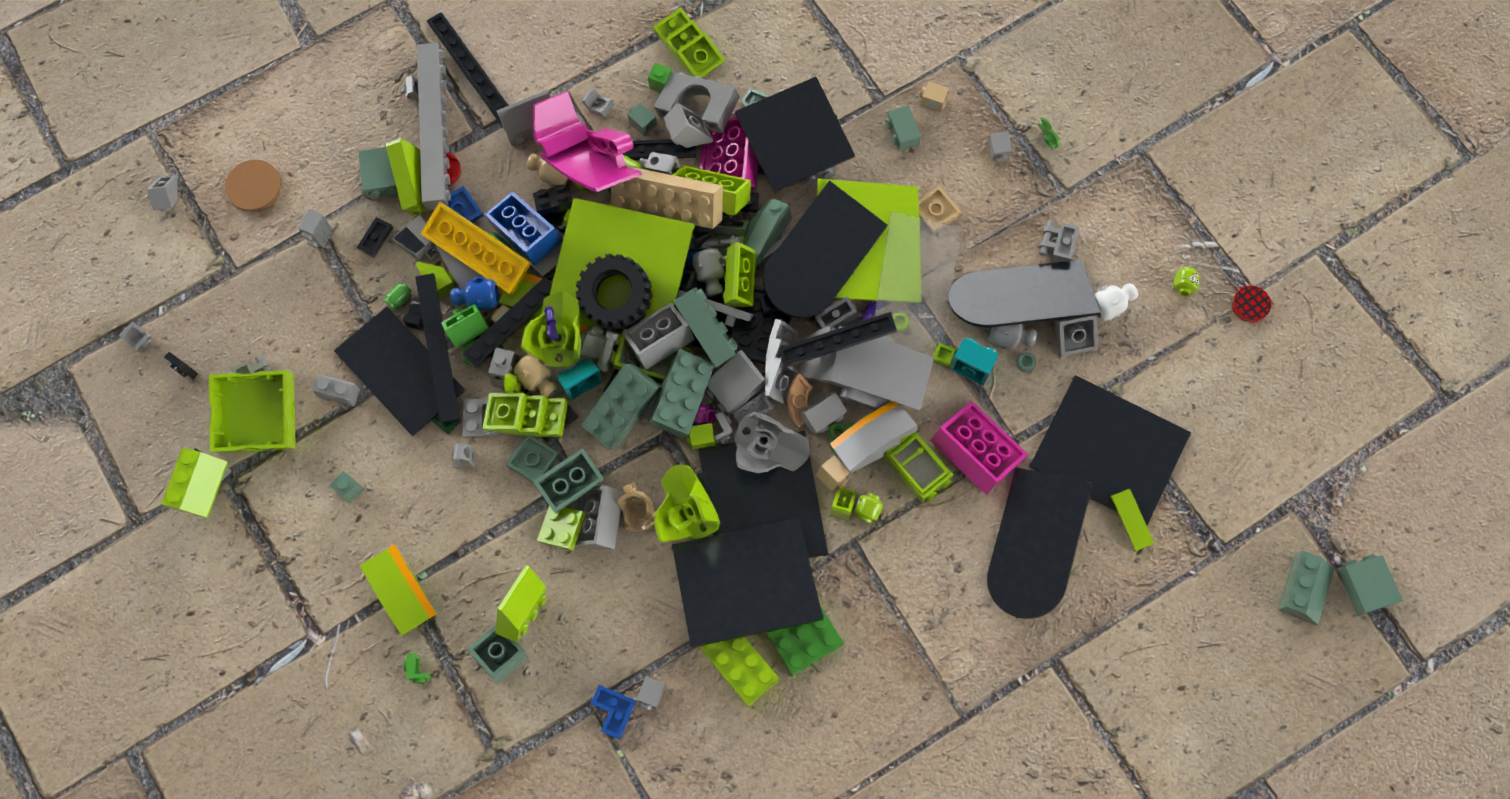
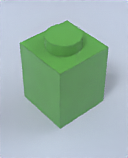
M655 63L648 76L649 88L661 93L672 69Z

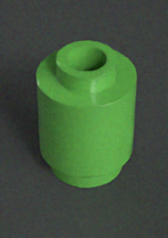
M397 283L385 295L386 298L383 300L390 308L395 310L412 297L410 294L412 290L405 283L402 285Z

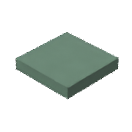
M525 436L505 465L534 484L533 481L551 469L560 453L534 436Z

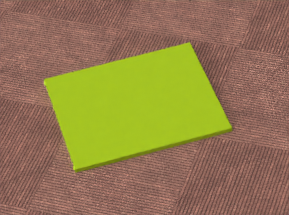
M817 179V196L830 179ZM830 180L888 224L887 228L834 299H843L848 296L850 300L920 304L921 273L918 186Z
M574 198L550 295L566 292L576 297V292L578 291L576 283L581 280L579 275L582 270L584 272L587 270L586 265L589 262L593 264L596 262L595 258L599 256L605 258V254H612L613 256L621 254L638 263L648 275L652 285L653 297L650 299V309H646L645 317H640L637 321H642L670 303L675 307L673 301L677 299L693 229L695 228L694 224ZM621 275L608 277L601 283L598 289L597 298L599 303L609 310L621 308L628 302L631 296V284Z

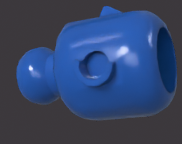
M476 277L466 283L465 289H452L450 294L451 302L456 306L466 303L467 307L475 304L480 311L493 309L499 303L498 286L495 285L496 282L492 279Z

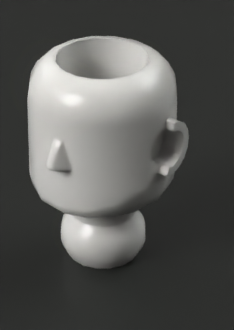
M1126 284L1122 289L1115 285L1109 287L1106 285L1098 288L1097 293L1094 294L1100 310V315H1097V318L1102 321H1111L1113 318L1120 317V314L1126 311L1128 301H1133L1138 297L1136 287L1133 284Z

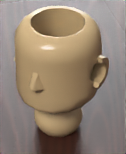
M530 154L526 167L531 171H539V178L546 182L549 187L553 188L556 185L568 184L569 178L550 166L539 155Z
M526 355L515 365L513 373L518 376V381L524 386L525 390L527 389L531 392L539 390L541 396L547 398L553 397L558 390L557 385L549 381L551 371L541 359Z

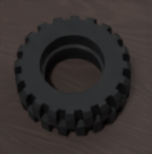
M605 254V258L599 256L595 258L596 262L593 264L589 262L586 265L587 270L585 272L582 270L579 275L581 280L576 283L578 288L576 298L579 300L578 305L583 314L601 328L617 331L618 328L628 329L629 325L637 324V320L640 317L644 318L646 309H650V299L653 297V292L651 291V281L642 267L633 259L626 258L621 254H616V256ZM621 275L631 284V296L628 302L621 308L615 310L606 309L598 301V289L601 283L608 277Z

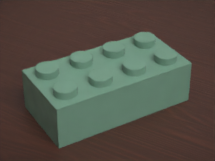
M695 287L673 302L714 366L717 367L736 355L738 345L733 338L729 339L726 332L728 330L722 321L718 322L715 317L718 314L712 305L708 306L705 299L707 297L703 290H698Z
M677 350L673 354L661 386L662 388L659 391L647 424L680 438L688 436L714 364L684 350Z
M624 364L581 426L609 450L617 449L662 387L635 364Z

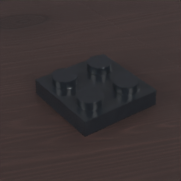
M568 184L556 185L549 189H540L533 193L536 211L541 216L568 210L572 207L573 199Z

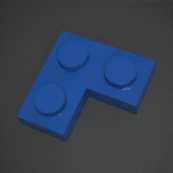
M599 685L591 704L609 712L601 732L620 740L637 701Z

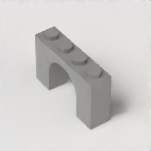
M671 72L654 106L658 116L664 118L677 102L683 105L686 100L693 96L706 95L710 97V102L702 117V121L706 129L723 133L740 98L736 87L731 84L718 83L715 80H705L699 76H689L682 72Z

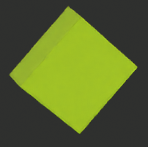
M938 343L933 356V362L950 368L957 349Z

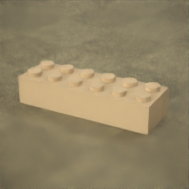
M631 167L641 171L642 175L611 186V206L688 222L711 229L722 221L723 185Z

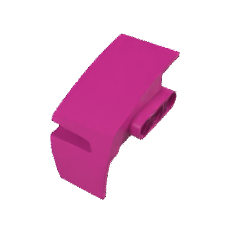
M568 91L533 105L534 138L536 143L541 144L544 152L540 153V155L550 166L570 180L589 190L598 192L642 175L641 171L628 167L625 163L623 153L633 148L631 137L626 133L607 128L597 132L588 130L586 125L579 121Z

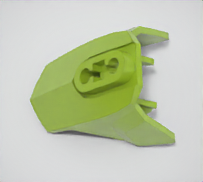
M566 292L554 293L544 298L542 314L531 320L526 326L521 348L531 356L541 359L548 366L571 367L580 359L581 354L579 300ZM547 306H551L554 310L555 327L558 334L556 341L551 340L547 334V327L549 325H547V317L544 312ZM560 354L563 356V360L561 362L558 361V356Z
M672 466L661 480L666 498L655 512L654 523L659 542L676 541L687 537L699 539L716 532L720 525L717 512L690 466Z

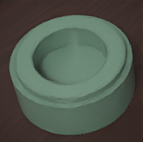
M1028 352L1020 354L1016 361L1017 368L1026 373L1032 371L1036 366L1035 356Z

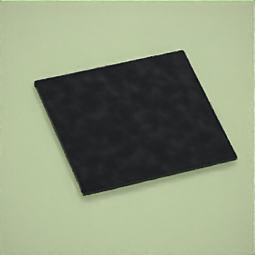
M1075 375L1032 462L1029 464V468L1038 472L1093 483L1090 499L1116 512L1117 510L1111 496L1130 489L1148 526L1187 440L1191 436V432Z
M805 431L797 432L806 437ZM767 437L762 438L763 441L768 440ZM736 443L698 449L702 472L704 471L711 488L706 493L720 521L718 530L712 533L713 536L799 518L808 557L814 558L828 555L810 455L806 462L795 471L776 467L768 472L755 473L738 468L736 462Z
M799 518L672 544L671 549L674 554L691 648L823 620L824 615L821 611Z

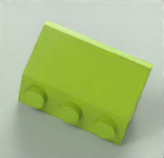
M735 242L727 248L725 256L724 304L733 308L753 307L756 251L740 242Z
M182 448L161 504L172 510L208 518L228 462L199 451Z
M527 565L497 609L495 633L514 642H518L521 636L526 635L530 621L534 622L538 614V608L540 606L543 607L547 600L545 595L546 586Z

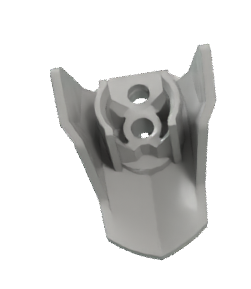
M754 411L741 419L734 436L737 446L736 462L738 468L755 473L768 472L776 467L795 471L808 459L809 441L803 435L759 412ZM744 427L750 428L751 432L745 433ZM765 436L768 440L763 441L761 437Z

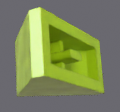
M838 487L830 515L849 521L857 492L843 487L839 489Z

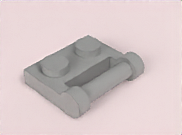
M609 328L606 330L605 342L597 361V368L602 371H608L609 369L608 364L611 360L612 348L615 346L619 335L615 333V330Z
M488 398L463 399V438L498 436V432L482 429L484 406H487Z

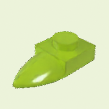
M507 373L504 377L505 393H520L522 384L518 381V376Z

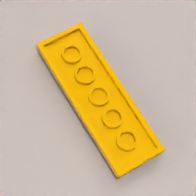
M441 202L438 203L420 233L486 279L494 280L496 282L495 285L509 294L514 293L532 263Z

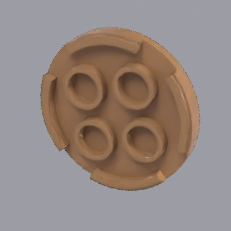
M248 160L238 164L229 173L225 183V192L230 202L242 211H262L271 206L279 197L282 180L277 170L270 163L263 160Z

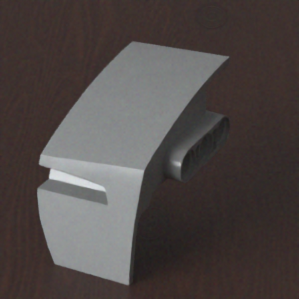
M826 327L811 334L808 338L821 335L836 329L833 327ZM877 338L800 363L797 370L800 371L799 373L804 378L816 379L841 387V398L876 411L890 402H895L920 411L934 357Z

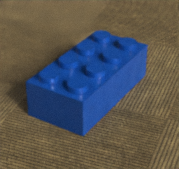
M513 191L484 214L491 226L525 258L532 262L533 265H536L563 242L556 229Z

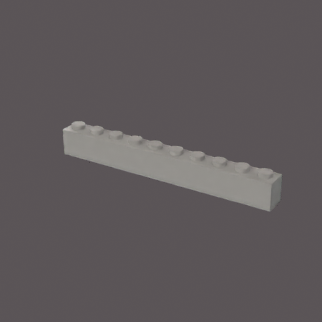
M438 42L417 45L422 203L426 211L435 210L439 202L448 206V201H451L450 190H448L450 176L447 174L450 164L449 159L446 158V153H449L448 142H446L448 128L445 126L448 116L444 106H447V98L444 95L447 87L446 81L443 80V75H446L445 65L443 64L445 52L444 49L440 48Z

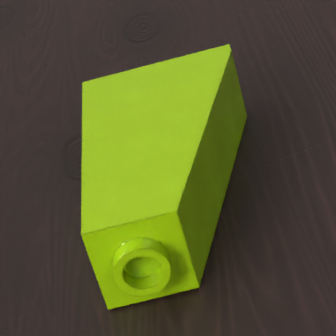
M402 138L386 143L402 210L412 216H419L421 213L427 212L422 203L420 149Z

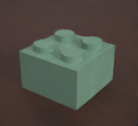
M495 625L467 650L498 685L529 657L518 642L496 634Z

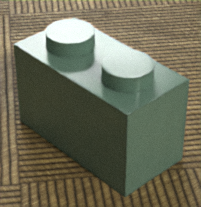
M909 105L888 111L887 119H885L886 127L888 130H891L892 142L894 145H897L898 150L901 151L918 146L921 135Z

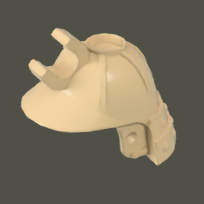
M635 482L624 486L625 494L617 500L618 506L624 513V529L632 532L652 529L655 526L656 511L651 498L643 491H638Z

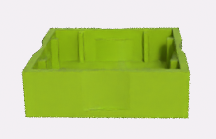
M278 370L260 371L252 374H209V403L211 407V420L209 424L210 452L221 454L296 449L293 372Z

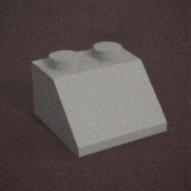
M678 102L664 117L666 128L671 134V140L677 145L680 144L688 148L713 141L710 131L706 129L702 121V117Z
M1097 315L1053 320V332L1061 356L1098 349Z

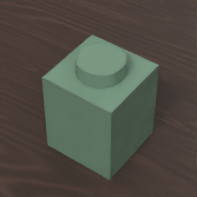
M640 103L630 109L628 113L629 123L643 136L647 135L657 126L656 116L643 104Z
M344 471L329 485L350 503L364 489Z

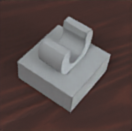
M413 76L406 77V84L400 86L401 93H406L407 98L412 97L419 101L418 80Z

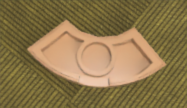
M800 373L793 379L787 394L788 412L797 428L804 424L799 413L808 408V395L813 388Z

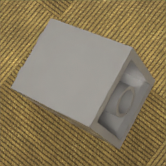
M741 350L709 379L705 393L711 400L714 399L718 403L716 406L720 412L726 413V415L731 417L734 411L765 391V378Z

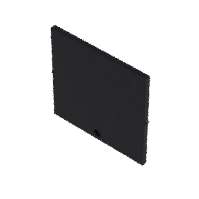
M813 77L735 111V115L751 145L752 153L755 154L773 193L855 157L854 151L837 119V115L834 113L817 77Z

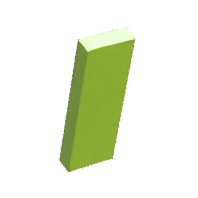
M1127 489L1111 496L1134 551L1155 544L1131 490Z

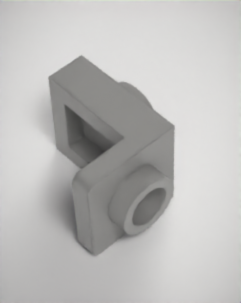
M591 88L582 99L590 113L605 117L615 105L612 99L599 95L594 88Z
M133 321L119 334L136 350L140 348L144 350L151 343L149 340L151 336Z
M723 412L715 415L716 422L722 433L714 437L716 445L720 443L722 445L726 444L733 437V430L731 428L733 424L729 416H724Z

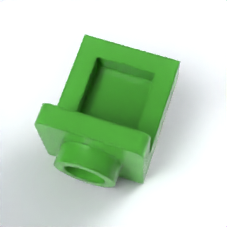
M415 653L407 654V659H404L403 663L406 679L413 680V684H423L425 680H430V674H419L420 656Z

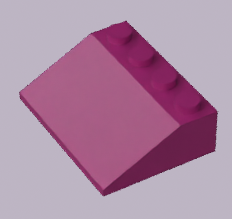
M731 117L723 133L709 130L713 141L702 144L700 169L751 180V190H755L758 160L755 154L752 153L751 145L737 117Z
M973 401L942 425L930 439L986 495L1028 455Z

